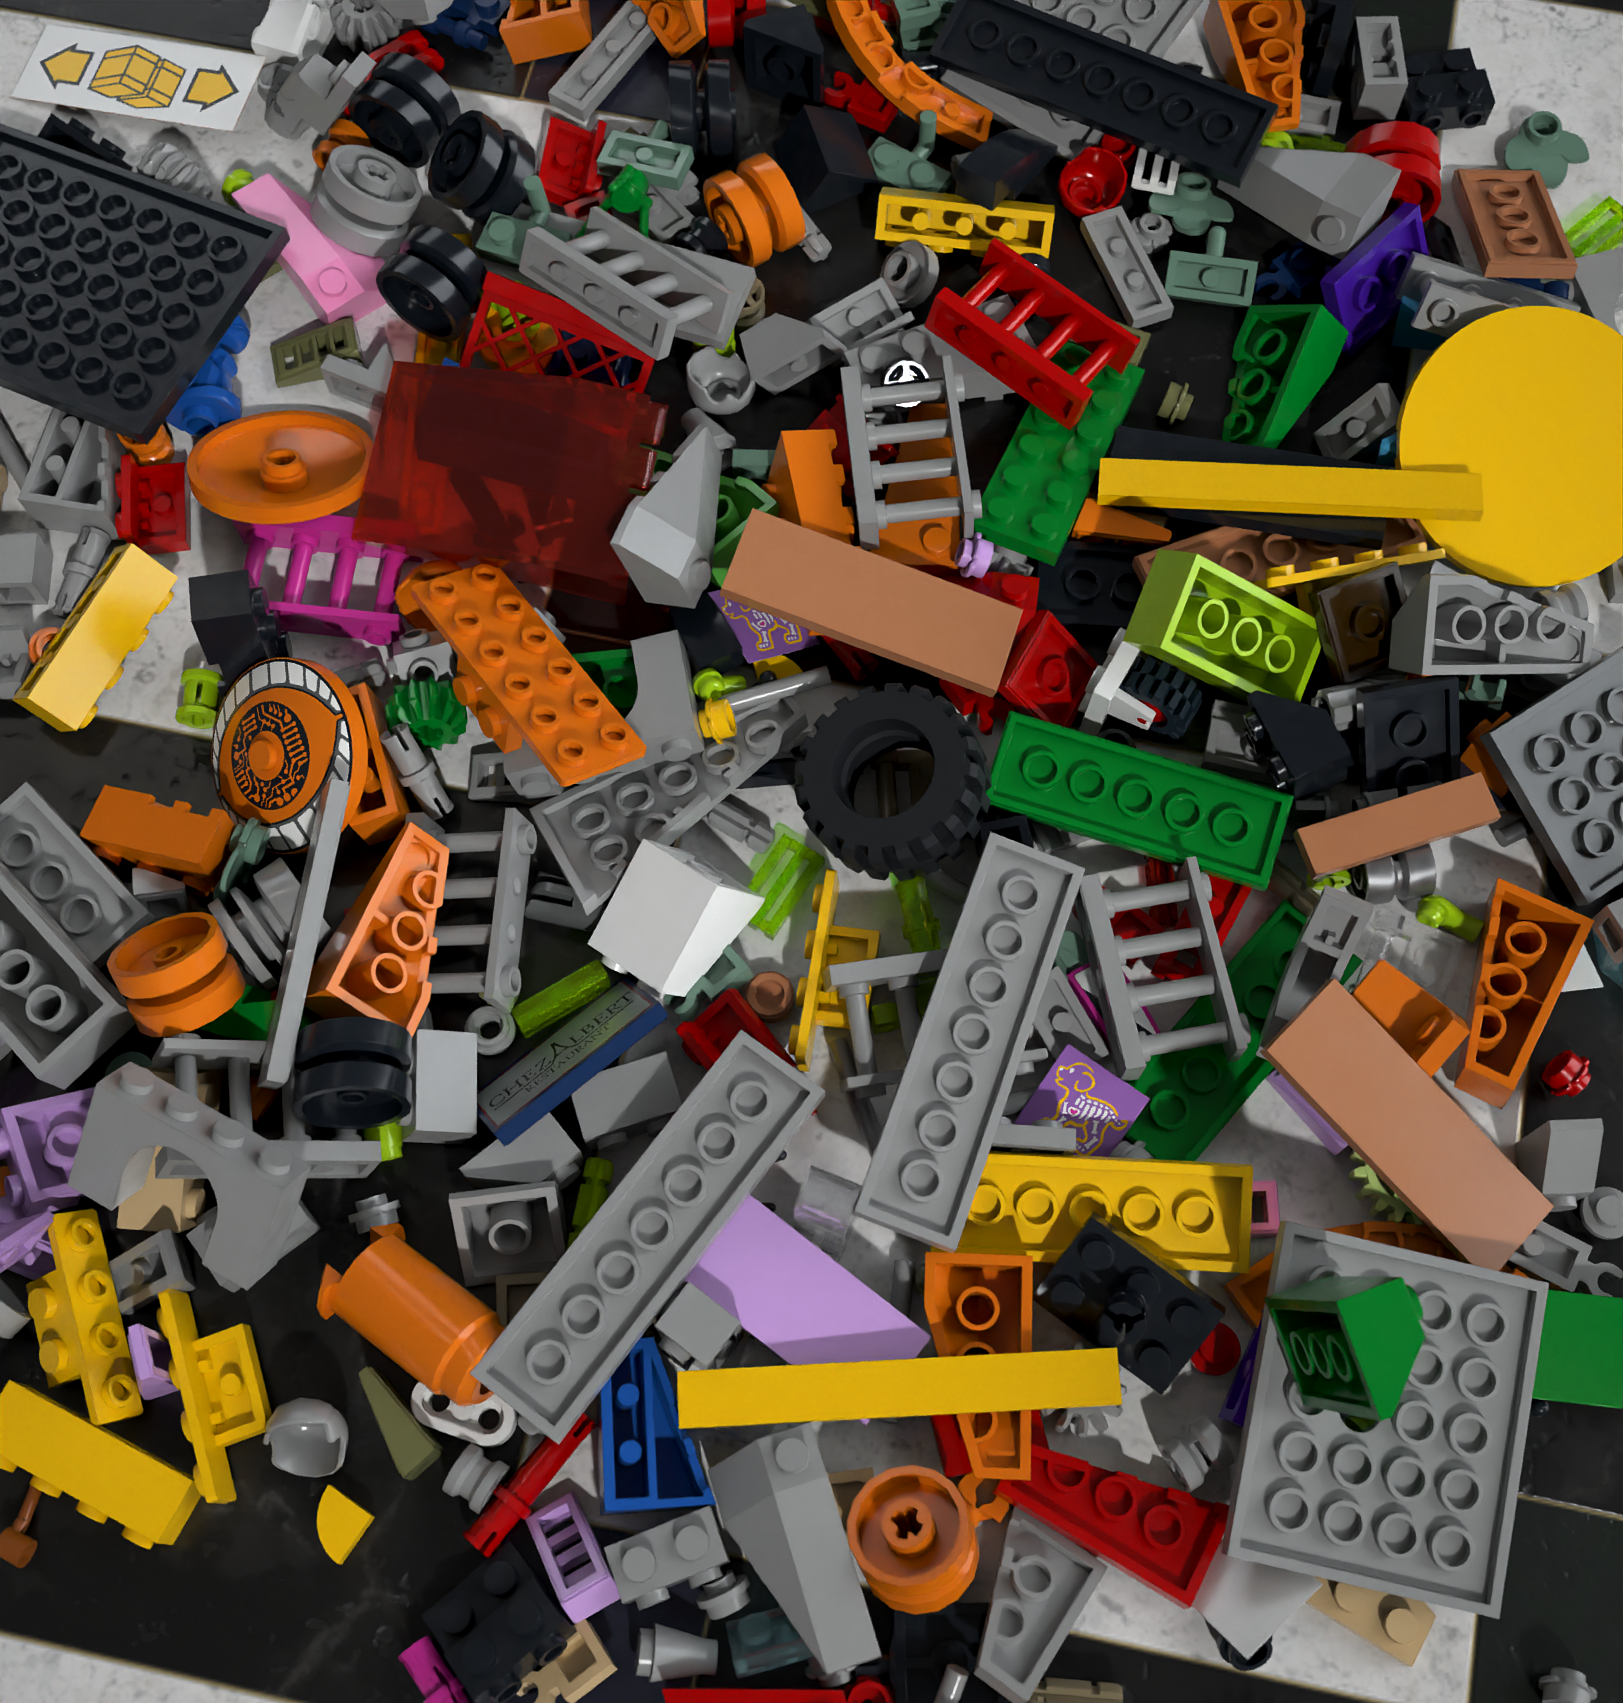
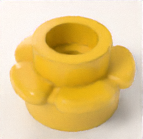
M709 698L705 702V709L698 712L700 727L705 738L713 737L716 743L721 745L725 738L733 737L737 734L734 713L726 698L718 701H713L712 698Z

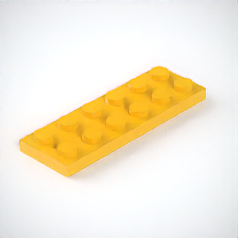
M989 1151L957 1249L953 1253L1033 1256V1261L1055 1263L1094 1211L1172 1269L1249 1274L1253 1166L1251 1164ZM931 1246V1252H947Z

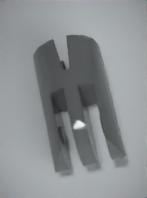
M539 871L536 879L537 884L533 886L530 895L531 900L527 902L524 915L528 919L594 932L613 895L587 916L565 876Z

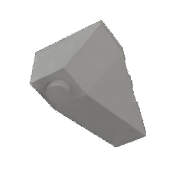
M698 425L673 453L672 466L667 472L658 471L651 478L652 489L646 496L637 495L630 502L610 542L645 602L695 609L703 590L710 583L722 455L707 425Z

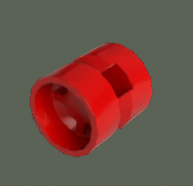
M707 0L709 47L733 46L736 40H741L744 45L743 25L747 19L766 14V0Z

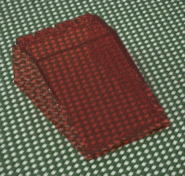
M394 361L351 540L352 542L428 560H449L460 565L462 568H469L478 564L491 565L500 568L509 579L625 606L628 595V580L626 579H629V573L610 542L628 505L637 496L629 493L630 488L649 491L657 452L640 447V442L651 445L660 444V440L664 438L669 405L650 401V395L581 378Z

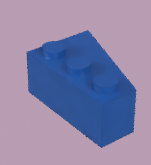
M653 1337L640 1338L596 1395L600 1516L694 1510L706 1506L712 1507L716 1504L697 1459V1452L691 1436L689 1437L686 1429H679L678 1402Z

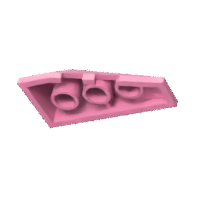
M267 173L231 194L232 199L242 212L286 228L290 241L276 260L324 326L346 318H353L355 323L387 303L380 294L376 283L377 273L385 264L383 258L353 252L338 245L324 235L312 220L310 213L311 204L271 174Z

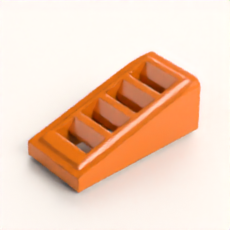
M1086 498L1069 541L1164 547L1168 545L1173 533H1171V530L1109 505H1097L1096 500Z

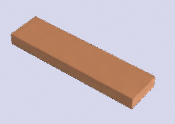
M1479 772L1297 829L1293 836L1310 877L1314 880L1495 823L1501 815L1482 773Z

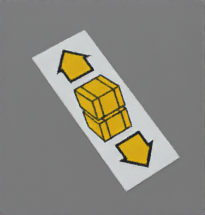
M47 24L11 97L233 132L267 56Z

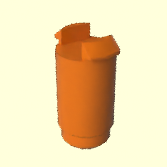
M392 1223L370 1227V1246L352 1262L343 1276L326 1263L321 1274L317 1299V1309L323 1319L327 1320L335 1313L432 1393L441 1396L445 1395L458 1406L476 1405L486 1401L494 1394L470 1373L506 1327L501 1324L499 1315L408 1245L405 1242L406 1235L402 1225Z

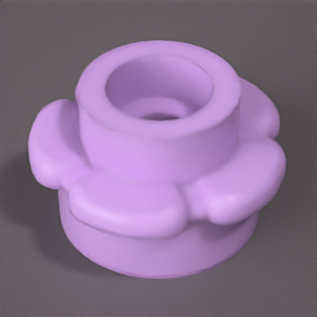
M974 533V538H971V540L963 538L956 550L954 564L960 567V574L964 578H968L970 575L982 578L990 565L994 548L993 542L981 539V533Z

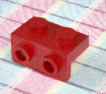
M553 116L549 118L545 126L535 174L540 178L549 202L564 207L563 205L599 192L603 176L597 173V159L607 141L604 139L606 122L598 119L592 131L589 132Z
M131 454L121 455V472L115 473L116 492L121 500V511L115 513V527L118 537L121 540L125 539L128 544L133 543L147 555L191 550L190 482L185 462L138 467Z
M728 988L693 1022H682L675 1029L684 1040L681 1045L686 1055L696 1064L703 1065L707 1071L711 1069L740 1030L747 1033L795 1068L797 1066L795 1061L735 988Z

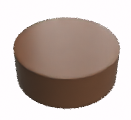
M765 971L755 975L748 982L745 989V1000L763 1023L773 1024L784 1020L791 1013L795 1002L794 988L789 979L783 974L775 971Z

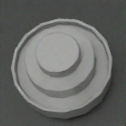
M915 240L905 241L891 251L881 268L880 278L883 277L898 306L913 308L921 304L931 294L939 273L938 258L932 249Z

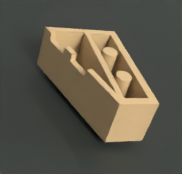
M144 1067L155 1076L175 1087V1068ZM197 1069L198 1099L200 1102L218 1111L225 1070ZM156 1146L144 1187L119 1205L117 1228L157 1232L171 1229L174 1233H181L197 1226L196 1221L203 1215L205 1209L206 1194L203 1189L205 1179H155V1157L162 1148V1146Z

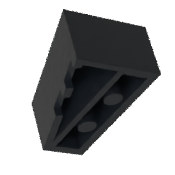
M248 569L188 578L191 623L208 665L219 664L225 679L218 681L217 684L221 697H226L236 680L252 666L272 658L293 657L289 633L287 631L281 632L280 620L276 609L269 610L265 588L256 586Z

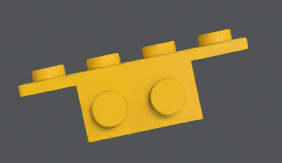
M1426 542L1398 547V556L1384 558L1383 550H1375L1353 555V564L1340 566L1339 558L1334 557L1309 562L1310 571L1295 573L1294 565L1270 568L1265 570L1266 579L1252 582V584L1263 590L1295 585L1299 609L1314 617L1308 597L1310 592L1386 562L1397 561L1399 567L1446 558L1444 548L1428 551Z
M826 869L824 884L816 883L814 888L812 911L813 913H819L816 930H808L804 950L805 959L811 960L808 977H800L797 988L796 1004L798 1007H803L800 1025L793 1024L791 1027L788 1053L789 1055H795L799 1071H810L817 1025L850 1029L845 999L839 997V991L824 992L821 973L828 965L877 959L879 954L880 931L834 925L840 883L837 870ZM869 986L870 994L865 995L868 1017L873 986Z
M94 1209L53 1214L55 1215L53 1217L54 1221L47 1231L56 1270L26 1284L28 1310L34 1319L40 1346L39 1359L42 1368L45 1370L48 1386L52 1388L66 1385L81 1378L90 1420L95 1427L139 1416L143 1413L142 1402L97 1212Z
M166 1289L158 1292L161 1307L157 1309V1322L162 1334L169 1339L173 1357L169 1360V1374L174 1386L181 1391L185 1411L181 1413V1426L187 1440L193 1443L197 1464L193 1468L194 1482L197 1490L202 1496H205L208 1503L226 1504L236 1500L237 1496L225 1447L266 1432V1423L272 1416L251 1327L241 1323L199 1339L189 1295L179 1290Z

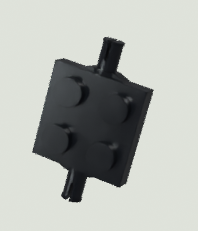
M951 1603L940 1611L916 1615L893 1609V1636L888 1651H880V1658L868 1661L877 1662V1665L856 1666L855 1668L856 1677L889 1676L895 1692V1703H934L947 1665L954 1664L964 1668L969 1673L959 1703H1009L1007 1698L973 1674L989 1603Z

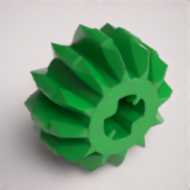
M432 676L426 681L420 682L411 678L408 686H395L394 694L386 698L385 718L390 735L394 734L391 727L407 723L422 753L427 748H435L441 751L443 744L458 743L459 735L466 732V724L468 723L466 706H463L457 700L450 680H443L437 683L433 680Z

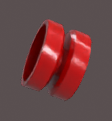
M1407 121L1384 122L1374 124L1358 132L1346 144L1345 153H1365L1402 170L1378 226L1404 202L1420 206L1423 223L1437 212L1442 201L1439 173L1441 169V152L1438 137L1429 128Z

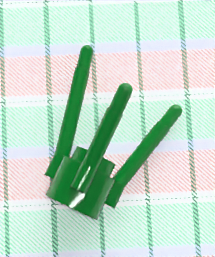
M626 164L609 184V192L598 207L605 212L611 207L622 213L639 210V233L648 238L649 211L653 205L652 199L646 196L649 182L641 171L635 169L631 164ZM588 220L577 232L575 239L585 235Z

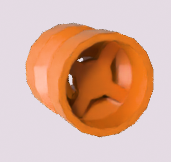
M340 118L329 129V138L320 141L314 149L312 156L316 165L324 172L333 149L341 145H361L371 148V141L367 134L356 124Z
M163 424L148 445L117 433L123 447L127 450L128 454L133 456L138 467L169 464L174 457L175 446L165 431Z

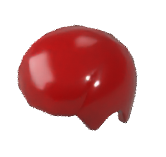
M1093 146L1086 147L1077 157L1065 164L1060 173L1057 193L1065 208L1078 218H1083L1115 208L1125 192L1128 174L1122 160L1109 149Z

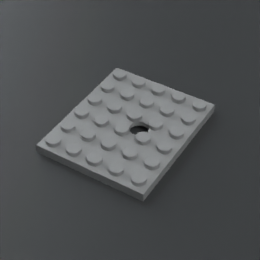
M1280 1221L1267 1296L1323 1276L1403 1277L1405 1284L1410 1285L1414 1289L1421 1302L1423 1319L1419 1321L1425 1338L1393 1417L1383 1421H1375L1373 1425L1366 1427L1363 1431L1355 1432L1343 1423L1338 1412L1303 1405L1265 1302L1221 1553L1234 1558L1499 1619L1549 1283L1289 1221Z

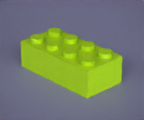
M1159 548L1122 640L1248 703L1247 695L1256 690L1300 702L1322 647L1315 618L1197 553Z

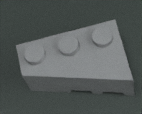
M53 408L18 496V501L40 528L80 534L82 527L87 526L89 529L94 527L109 534L111 539L121 540L115 527V513L121 511V500L117 495L115 487V473L121 472V455L126 454V449L120 442L117 433Z

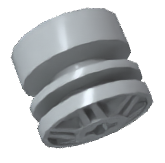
M281 857L253 875L255 884L262 896L256 901L252 902L236 886L229 890L241 909L236 914L232 915L219 898L208 904L209 910L217 920L228 943L227 949L245 973L254 977L269 991L276 987L279 982L268 964L277 960L283 968L301 887ZM322 918L314 960L319 958L334 935V932L324 918Z

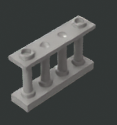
M595 206L590 209L585 235L567 242L561 241L540 226L526 231L518 271L656 361L669 356L676 326L694 319L716 334L723 332L734 292L599 207ZM591 253L604 263L598 264L585 255ZM625 275L639 285L632 286L619 277ZM660 297L674 307L668 309L654 300V298Z
M1412 251L1394 291L1396 299L1402 300V296H1406L1420 302L1411 322L1412 327L1447 338L1482 317L1509 308L1551 306L1576 312L1581 310V306L1577 302L1501 278L1484 277L1481 272Z
M951 355L942 356V380L870 388V383L861 384L859 365L840 367L861 549L880 548L879 530L887 529V524L961 516L964 538H974V519L982 518V502L980 490H971L958 405V402L965 401L964 380L962 373L954 374ZM944 399L947 418L875 426V422L865 421V412H873L872 407ZM950 437L952 457L880 465L879 460L870 461L869 451L877 450V445ZM955 476L958 497L885 505V500L875 501L874 490L882 489V484Z
M506 808L503 831L445 834V830L424 812L406 813L405 824L411 821L449 848V853L501 851L498 877L446 879L443 898L495 897L492 924L435 926L433 936L438 938L437 946L490 944L487 971L428 974V982L432 983L431 994L484 992V1000L503 1013H513L515 996L519 994L521 989V974L518 964L530 857L537 847V835L534 825L516 808Z
M1196 856L1185 859L1178 873L1179 881L1111 893L1108 888L1102 889L1098 873L1085 875L1082 877L1074 901L1117 1077L1123 1081L1139 1079L1147 1066L1146 1062H1149L1153 1055L1222 1043L1227 1063L1238 1061L1248 1048L1247 1044L1251 1041L1248 1019L1244 1013L1239 1014L1211 914L1208 902L1212 899L1210 879L1205 871L1200 872ZM1185 901L1191 928L1124 940L1120 935L1114 936L1110 918H1114L1115 912ZM1197 947L1204 975L1134 987L1133 983L1125 982L1122 965H1126L1127 959ZM1210 995L1217 1023L1153 1035H1146L1145 1031L1138 1032L1133 1014L1138 1013V1007Z
M947 949L828 965L821 973L824 992L839 991V997L845 999L857 1076L848 1077L839 1082L841 1093L855 1091L856 1099H866L886 1095L885 1086L899 1084L904 1069L881 1073L877 1071L865 995L870 994L869 986L888 984L889 991L895 992L907 1062L920 1026L914 988L919 987L918 979L938 976ZM1047 1047L1027 1051L1024 1048L1016 1075L1035 1072L1033 1063L1048 1058Z
M181 1033L170 1038H164L152 1058V1068H175V1087L198 1098L197 1069L228 1070L230 1119L239 1121L247 1129L253 1131L250 1070H261L267 1041L201 1039L199 1035L193 1033ZM293 1054L288 1082L281 1086L284 1137L279 1140L268 1141L286 1148L296 1157L312 1165L307 1178H367L382 1161L380 1141H362V1137L357 1135L356 1129H335L336 1137L331 1139V1141L311 1140V1137L305 1134V1121L300 1120L293 1113L294 1081L300 1075L294 1068ZM162 1146L155 1157V1179H208L203 1170L192 1159L177 1150Z

